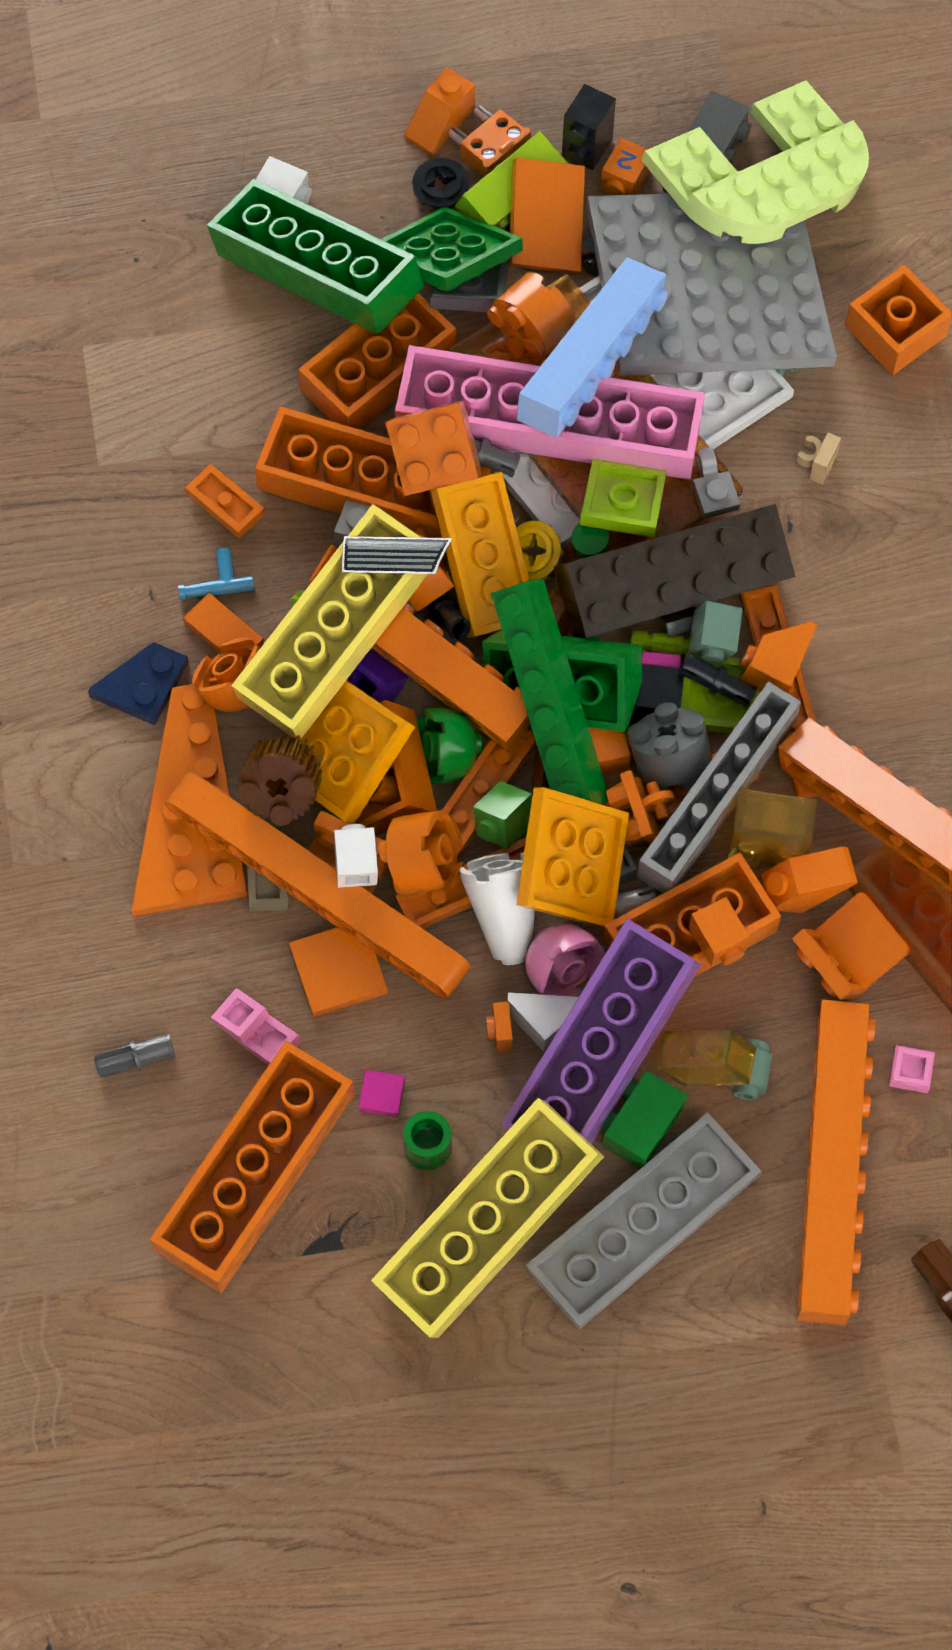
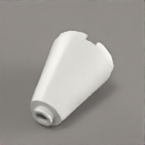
M509 853L484 856L468 862V870L463 867L459 869L461 881L494 959L501 960L503 965H516L524 962L527 950L533 941L535 910L516 905L524 853H520L521 860H510Z

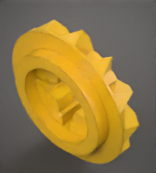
M525 522L516 528L521 549L528 550V548H533L537 541V546L546 550V553L537 555L535 561L533 556L522 552L529 581L548 578V575L554 570V566H558L560 555L564 553L560 544L561 537L552 526L544 522Z

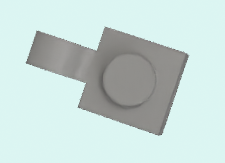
M712 447L697 450L698 457L695 458V462L701 478L694 479L692 487L702 518L705 519L739 510L740 502L730 471L718 473L716 456Z

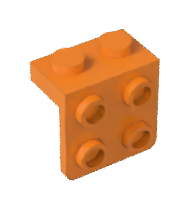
M862 892L857 893L816 930L803 928L792 938L799 947L796 950L799 958L809 968L815 967L823 977L820 983L826 992L833 998L839 997L842 1000L857 999L910 951L909 944L867 893Z

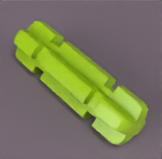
M635 630L631 634L630 644L642 645V651L651 650V652L682 655L689 653L691 636H689V639H683L684 635L670 637L666 633L654 632L653 635H648V631Z

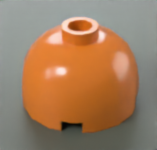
M248 637L235 638L218 646L221 653L212 660L207 655L194 671L192 683L202 699L210 706L223 712H238L252 709L237 698L231 685L256 655L260 647Z

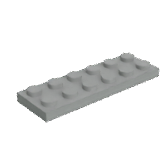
M707 1112L526 1264L525 1269L580 1330L755 1181L762 1171Z

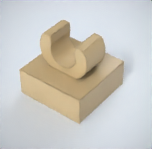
M827 433L823 443L814 436L806 437L804 447L813 450L814 454L808 455L799 451L796 462L802 467H812L810 480L822 485L824 484L838 455L841 437Z

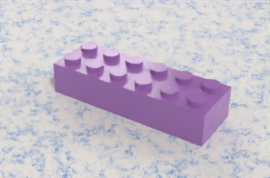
M627 918L500 1126L509 1130L537 1098H540L548 1103L592 1144L606 1118L614 1109L702 964Z

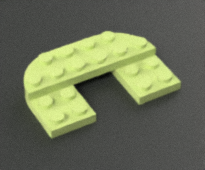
M805 80L753 103L749 112L783 151L775 156L738 172L705 132L698 127L646 150L641 159L681 209L696 224L719 237L725 232L731 236H741V243L759 244L782 238L787 228L831 208L836 213L847 206L854 198L866 174L869 152L863 132L854 120L844 124Z

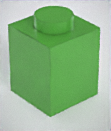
M503 781L496 784L473 806L476 836L508 849L528 830L532 793Z

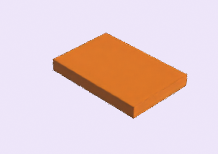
M517 157L513 160L510 233L522 237L523 251L509 258V267L569 274L581 272L585 166Z

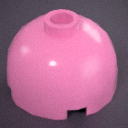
M571 923L556 924L542 929L534 936L525 956L526 974L539 994L575 997L582 992L576 986L586 980V978L590 980L604 957L605 951L598 943V940L584 928Z

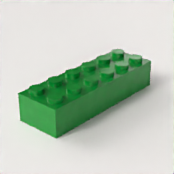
M255 179L207 224L218 256L377 335L424 287L414 255Z

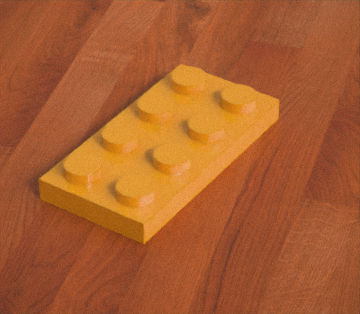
M499 472L430 490L442 538H452L446 549V554L462 616L470 622L471 628L467 635L468 638L502 629L491 595L492 592L529 581L503 473Z

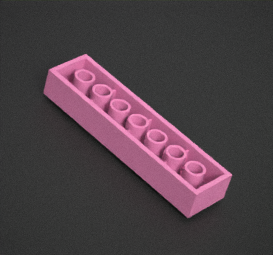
M409 345L395 409V418L464 400L473 438L480 441L482 438L488 439L491 445L501 449L591 464L592 459L664 470L667 471L666 476L691 480L705 397L703 392L610 377L607 380L602 379L591 402H584L579 409L574 424L571 427L566 426L560 435L555 438L517 421L519 393L541 366Z

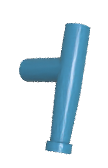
M220 548L216 550L219 580L189 586L178 585L180 600H185L186 597H202L208 593L217 596L255 591L253 576L234 578L231 550L229 548Z

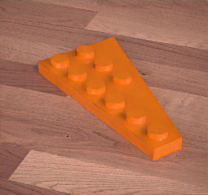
M193 684L172 687L131 909L132 917L248 896L242 861L180 820L165 806L166 800L188 772L197 774L230 797L215 709L202 699Z

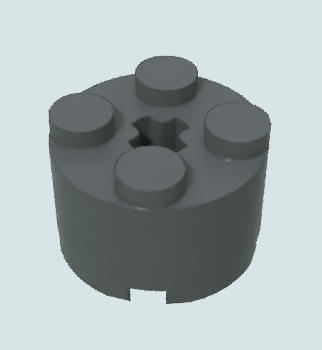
M674 703L658 705L654 713L645 716L628 728L627 733L637 773L645 787L648 783L656 781L660 791L669 790L668 786L681 784L682 790L690 788L696 783L712 760V751L703 717L692 710L677 708Z

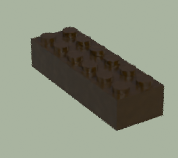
M776 504L554 566L572 635L575 638L591 637L701 605L705 601L718 600L796 577Z

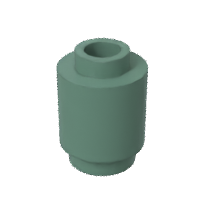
M745 1038L741 1039L739 1046L734 1048L727 1087L734 1091L733 1095L735 1097L754 1101L757 1100V1096L766 1094L773 1055L770 1053L771 1046L768 1043L757 1039Z

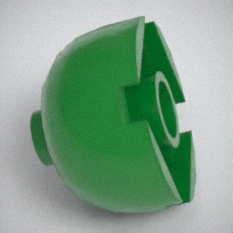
M423 708L421 712L425 714V717L417 718V724L431 785L458 781L471 770L475 763L476 755L481 753V735L478 731L474 730L473 724L462 712L451 708Z

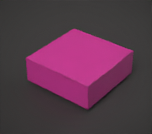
M642 651L643 665L680 668L681 655Z
M365 1070L358 1107L359 1112L398 1118L405 1076Z

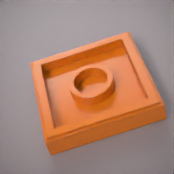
M338 927L289 942V947L313 1018L388 994V988L376 954Z

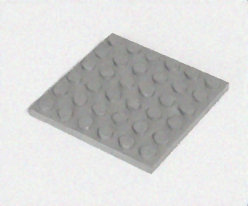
M670 194L588 196L586 208L594 240L601 287L605 286L627 257L666 274L664 290L668 292L666 302L659 312L654 311L651 315L644 333H637L634 337L625 357L620 356L617 359L618 376L835 366L837 355L805 220L787 228L782 238L767 243L747 244L741 243V236H731L723 232L722 236L719 237L703 229L681 209Z

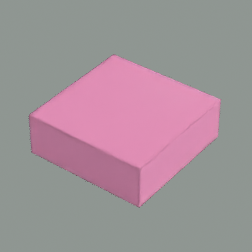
M896 1045L889 1086L928 1093L931 1085L935 1052Z

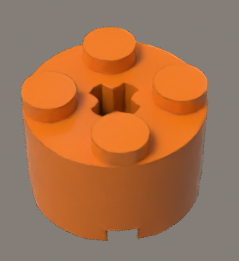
M533 272L523 275L493 302L492 307L487 310V315L491 322L499 327L508 338L506 345L514 355L521 357L526 354L534 359H542L560 343L571 329V323L575 320V315L563 294L555 286L547 289L540 283L545 278Z
M430 811L392 819L387 830L386 840H382L379 844V855L383 863H388L395 891L399 895L455 887L460 882L459 869L461 867L464 868V861L457 862V850L463 849V844L458 826L450 814H441V811Z

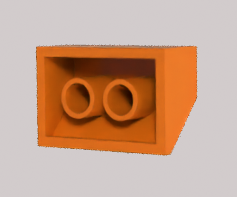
M387 700L382 701L381 704L414 725L415 729L354 823L362 824L365 828H374V833L387 831L393 818L437 811L415 710Z

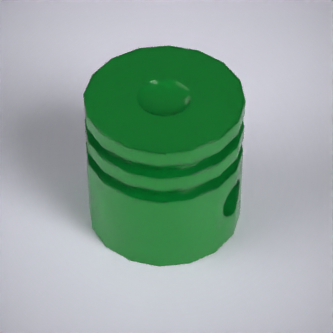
M433 1111L418 1112L410 1117L403 1131L404 1152L408 1161L416 1168L426 1171L437 1169L445 1164L450 1157L452 1149L451 1128L446 1118Z

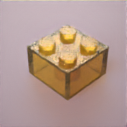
M739 788L732 821L728 858L741 852L750 868L757 867L758 865L775 867L789 858L809 854L813 838L817 800Z

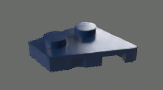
M153 642L92 685L88 691L89 697L156 725L171 696L172 687H176L189 663L188 656Z

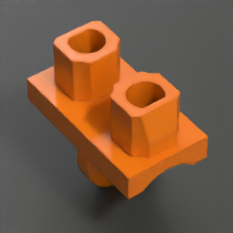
M629 770L620 774L622 782L608 789L606 795L612 808L621 811L629 807L632 808L634 817L628 819L625 843L633 845L647 841L652 844L660 832L653 812L655 811L658 821L668 819L669 815L666 807L670 806L675 799L672 791H660L656 781L646 785L649 793L647 795L642 779L634 777L633 771Z

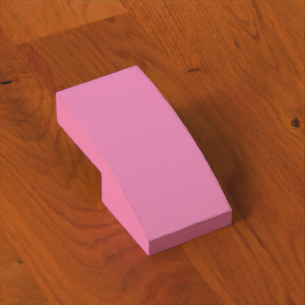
M237 988L211 1016L212 1020L220 1028L267 1065L271 1063L285 1041L296 1047L302 1042L297 1033L270 1016L264 1006Z

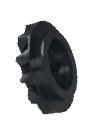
M447 158L428 160L421 164L414 173L412 180L414 195H417L420 199L422 206L425 204L431 205L435 211L439 207L451 209L460 200L462 195L469 190L468 174L463 166L454 160ZM436 176H438V179L443 184H447L445 193L439 187H435Z

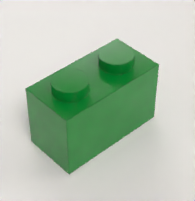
M647 1070L640 1081L636 1078L631 1080L622 1095V1099L626 1100L619 1113L612 1110L601 1127V1131L605 1133L602 1146L638 1169H641L651 1160L681 1114L687 1100V1094Z

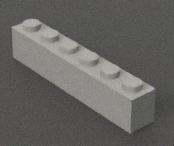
M768 681L639 860L638 878L662 893L673 889L681 883L796 722L801 701Z

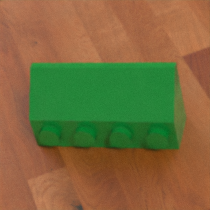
M501 629L483 641V668L486 664L495 668L504 677L502 682L514 690L516 687H519ZM561 636L588 727L625 732L628 729L642 684V645Z

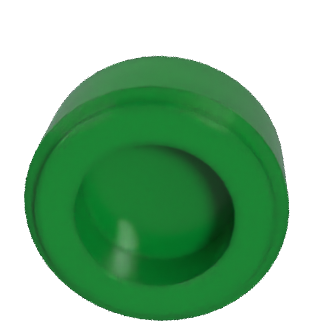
M580 523L577 524L571 534L573 550L581 558L606 552L609 547L608 530L582 526Z

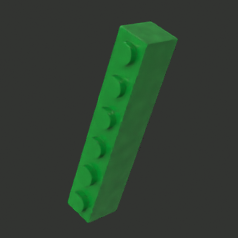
M544 579L525 581L492 592L491 595L550 789L598 804L609 802L606 795L607 787Z

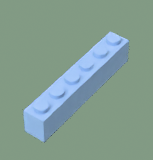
M627 257L519 393L517 421L555 438L560 435L566 426L571 427L577 419L579 409L584 402L589 403L593 399L601 380H607L610 377L617 359L620 356L625 357L637 333H644L654 311L659 312L663 308L668 292L664 290L666 274Z

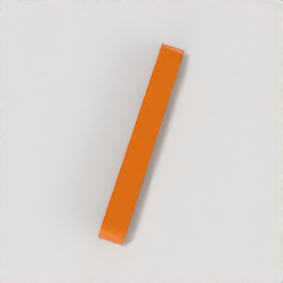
M188 772L166 800L165 806L180 820L437 996L448 999L471 968L469 962L462 955L363 887L338 888L335 868L259 816L254 815L253 812L197 774Z

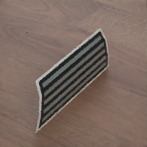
M344 536L342 572L436 574L438 565L452 538Z

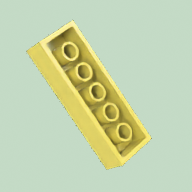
M374 504L371 505L348 535L352 537L421 538ZM342 543L231 685L237 698L289 736L295 738L299 735L301 740L428 574L342 572Z
M537 1098L371 1281L430 1338H439L604 1156L548 1103Z

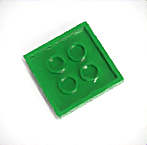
M443 207L381 239L414 255L423 282L433 285L442 291L453 290L463 282L480 276L484 271L497 264L506 262L508 258L523 251L522 237L447 207Z

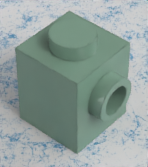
M705 601L694 610L689 653L701 656V660L711 664H720L734 655L738 650L743 608L712 601Z

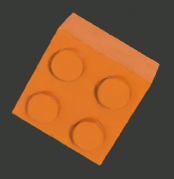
M904 264L849 304L845 327L893 376L947 336L952 320V312Z
M464 400L392 418L385 422L404 496L468 481L482 475Z

